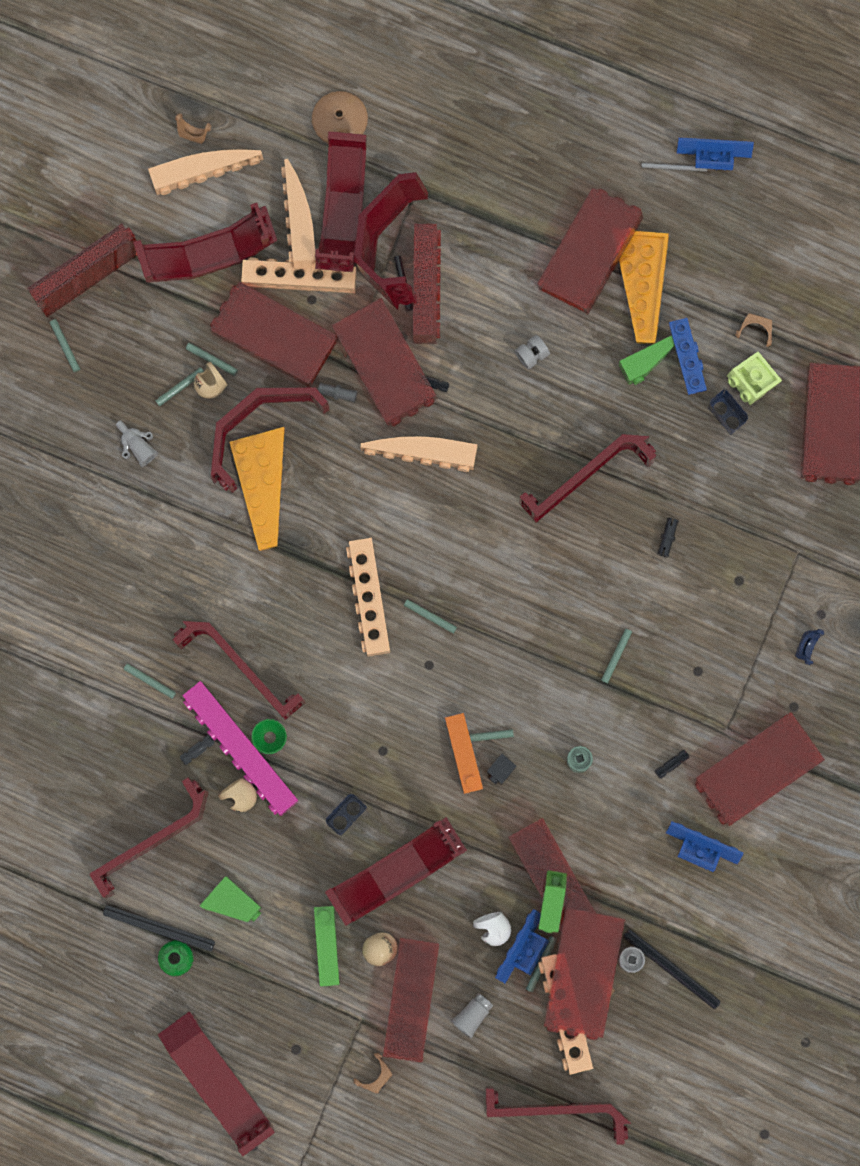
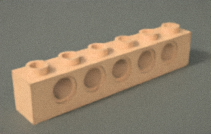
M248 258V260H243L241 282L243 287L355 293L357 270L356 266H354L353 272L315 268L294 269L293 262L290 263L289 260L278 262L276 259L259 261L258 258ZM260 269L267 271L263 276L257 275V272ZM283 270L286 273L283 277H277L276 272ZM298 271H302L304 273V276L302 278H296L294 276L295 273ZM320 272L323 274V277L315 279L313 275ZM334 274H341L342 278L336 281L332 279V276Z
M372 538L349 541L350 547H346L348 559L352 558L353 565L349 566L350 575L355 577L356 583L352 585L354 596L358 595L359 602L355 603L357 615L361 614L362 622H358L359 631L364 633L365 639L361 641L362 650L367 652L368 657L390 653ZM359 556L367 558V562L363 565L358 564L356 560ZM363 574L369 575V582L361 583L359 581L360 576ZM371 593L373 595L372 601H363V595ZM368 612L376 614V618L373 621H368L365 618ZM373 630L379 632V637L376 640H371L368 637L369 633Z
M565 952L540 957L541 962H538L540 973H544L546 981L543 982L545 993H549L551 999L548 1001L550 1013L554 1012L556 1019L552 1020L555 1032L559 1031L560 1039L557 1040L560 1051L564 1052L565 1059H562L564 1070H568L570 1075L591 1070L593 1066ZM553 969L560 971L561 975L557 980L550 978V972ZM559 988L565 991L563 999H556L555 991ZM562 1008L570 1010V1015L566 1019H562L559 1015ZM568 1027H572L575 1030V1034L571 1038H566L564 1035V1031ZM578 1047L579 1055L571 1057L569 1055L570 1048Z

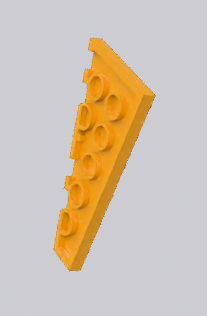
M613 229L636 342L638 344L653 345L657 339L669 233Z
M285 427L230 441L259 551L278 546Z

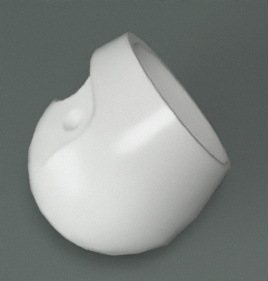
M502 912L490 913L473 921L475 928L488 930L487 933L481 936V939L491 946L504 944L511 935V925Z

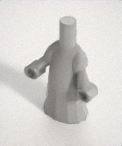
M121 420L116 423L117 428L123 433L121 442L124 459L131 457L128 448L132 451L141 467L146 466L158 455L159 452L142 438L145 437L148 441L152 440L153 435L151 432H140L136 428L128 429Z

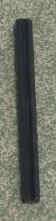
M106 905L103 911V915L208 951H212L215 945V941L110 905Z
M632 930L626 931L623 936L624 939L640 949L643 954L710 1007L716 1009L721 1001Z

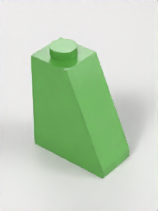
M547 870L539 920V929L544 932L553 933L559 931L567 873Z
M227 876L224 877L200 905L203 909L245 922H250L251 920L254 922L261 915L260 909L262 908Z

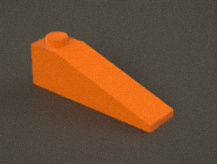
M464 713L445 717L463 793L482 790L483 787Z

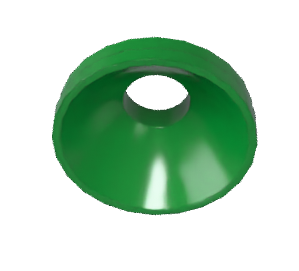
M265 719L253 728L252 743L261 753L275 754L285 746L287 733L280 722L274 719ZM273 732L276 735L273 743L265 742L264 736L266 733Z
M170 941L159 951V966L164 973L170 976H181L187 973L193 965V952L184 942ZM173 952L180 955V961L175 965L169 961V956Z

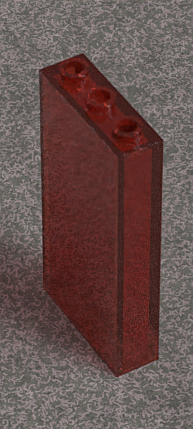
M592 188L537 283L539 290L589 314L643 220L641 209L635 205L629 206L618 197L612 198L608 196V193L602 189L596 190Z
M120 224L27 288L46 317L55 313L137 256L133 243L137 240L129 227L125 228L123 224Z
M239 281L237 286L234 285L231 288L228 301H224L221 305V313L218 318L215 317L210 324L212 334L301 384L311 387L338 342V336Z
M382 298L332 325L388 426L398 425L402 422V418L414 416L419 412L418 409L424 406L425 408L430 407L438 399Z
M810 363L808 365L800 478L805 479L807 482L824 480V483L834 484L836 481H841L845 485H855L860 480V367L820 363Z
M790 712L696 777L694 785L699 793L703 792L707 797L705 801L711 809L715 808L719 814L716 817L722 825L726 824L729 827L825 759Z
M565 907L543 1022L544 1027H547V1031L559 1033L560 1029L567 1031V1035L578 1036L581 1033L586 1034V1038L598 1040V1037L603 1038L625 919Z

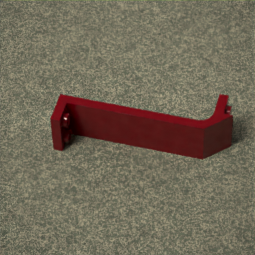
M622 434L539 506L537 505V499L532 494L528 495L526 492L519 497V504L537 523L620 451H633L649 467L655 461L657 456L655 454L656 450L651 444H647L649 436Z
M182 621L186 628H180L174 634L175 638L172 640L181 650L199 635L206 634L212 637L285 721L305 704L304 699L299 694L296 696L292 694L285 700L286 704L283 706L209 622Z
M188 777L182 781L193 800V808L189 814L89 873L103 898H110L115 895L113 883L105 877L202 819L209 792L203 791L195 779L192 780Z
M189 1011L157 1034L169 1055L236 1143L242 1157L275 1133L272 1123L203 1032L194 1013L192 1014Z
M485 1087L487 1117L608 1113L613 1118L614 1142L616 1145H624V1140H628V1129L624 1124L631 1123L609 1102L495 1107L494 1104H498V1091H494L493 1087Z

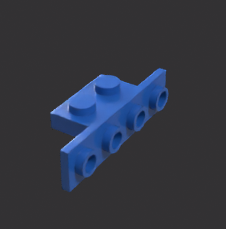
M679 137L677 154H694L695 168L733 170L734 157H752L754 142Z
M684 318L669 322L688 395L707 391L702 374L703 364L697 355L699 352L696 341H693L688 319Z
M671 822L666 831V834L683 841L678 854L679 858L711 872L715 871L720 857L738 864L744 854L735 847H729L717 839L704 836L702 833L688 829L680 823Z
M533 909L528 914L525 920L526 923L522 930L518 932L515 943L508 950L504 963L497 970L495 978L506 984L515 967L531 975L549 943V940L534 932L540 920V913Z

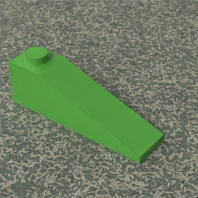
M672 335L619 361V367L629 385L632 383L637 385L645 380L644 377L675 348Z
M334 906L314 907L320 986L340 985Z

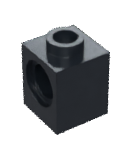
M501 754L487 770L489 774L487 778L495 785L497 783L502 785L517 766Z

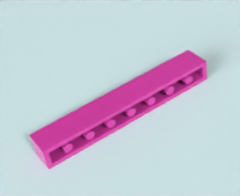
M201 681L182 695L186 699L183 701L185 706L190 711L194 709L198 714L195 718L199 723L208 726L209 730L207 732L212 739H218L221 742L219 746L226 755L230 753L234 758L231 761L238 770L242 768L246 773L243 777L249 783L256 785L258 788L256 792L261 799L264 800L266 798L270 802L268 807L274 815L279 813L282 816L299 802Z

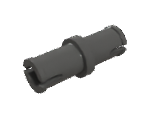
M322 382L318 388L322 395L334 397V400L343 399L354 403L358 393L357 390L341 388V385L333 386Z

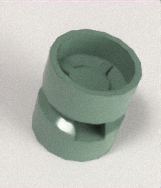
M574 747L567 755V766L573 772H585L592 764V753L586 747Z

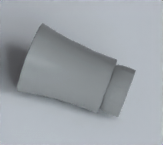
M478 993L450 1022L463 1034L472 1039L477 1028L488 1015V1011L493 1005Z

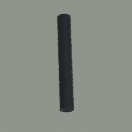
M395 256L394 262L398 277H404L405 271L401 256ZM412 303L405 305L406 311L413 310Z

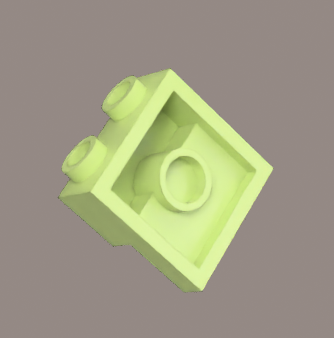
M756 352L733 368L727 375L729 385L733 388L736 387L740 392L741 400L748 402L750 405L782 381L759 352Z

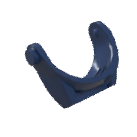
M817 629L804 632L795 657L805 661L806 665L810 666L813 664V661H811L812 651L818 639L824 636V631Z

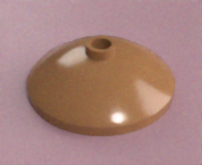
M343 91L332 92L322 97L315 105L312 113L314 131L326 143H328V131L363 134L368 123L367 110L363 102L355 95ZM338 112L343 114L341 117L336 116Z

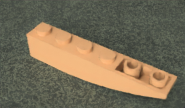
M219 150L182 157L149 168L148 170L157 195H166L173 189H184L189 184L195 182L202 183L207 178L213 176L220 177L225 172L231 170L238 171L243 166L249 164L251 166L256 165L263 160L261 150Z
M284 159L285 166L281 167L282 178H286V183H283L284 195L288 196V200H284L285 212L289 211V217H286L287 229L290 228L291 234H287L288 246L292 245V251H289V262H293L294 269L315 268V243L310 208L295 170L289 160Z
M396 437L361 443V451L371 456H375L377 453L383 454V457L388 459L400 457L402 461L406 462L417 460L423 465H432L434 463L439 464L441 468L450 469L452 466L457 467L459 471L469 472V470L474 469L477 444L434 437Z

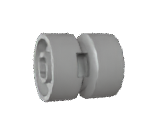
M534 335L527 340V345L522 344L514 350L516 356L527 370L535 366L537 360L542 361L550 355L547 346L538 335ZM531 348H533L537 354L534 355Z
M627 947L620 952L618 963L624 971L635 973L643 968L645 957L640 949Z

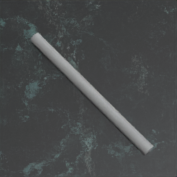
M642 163L641 168L707 171V169L686 165Z

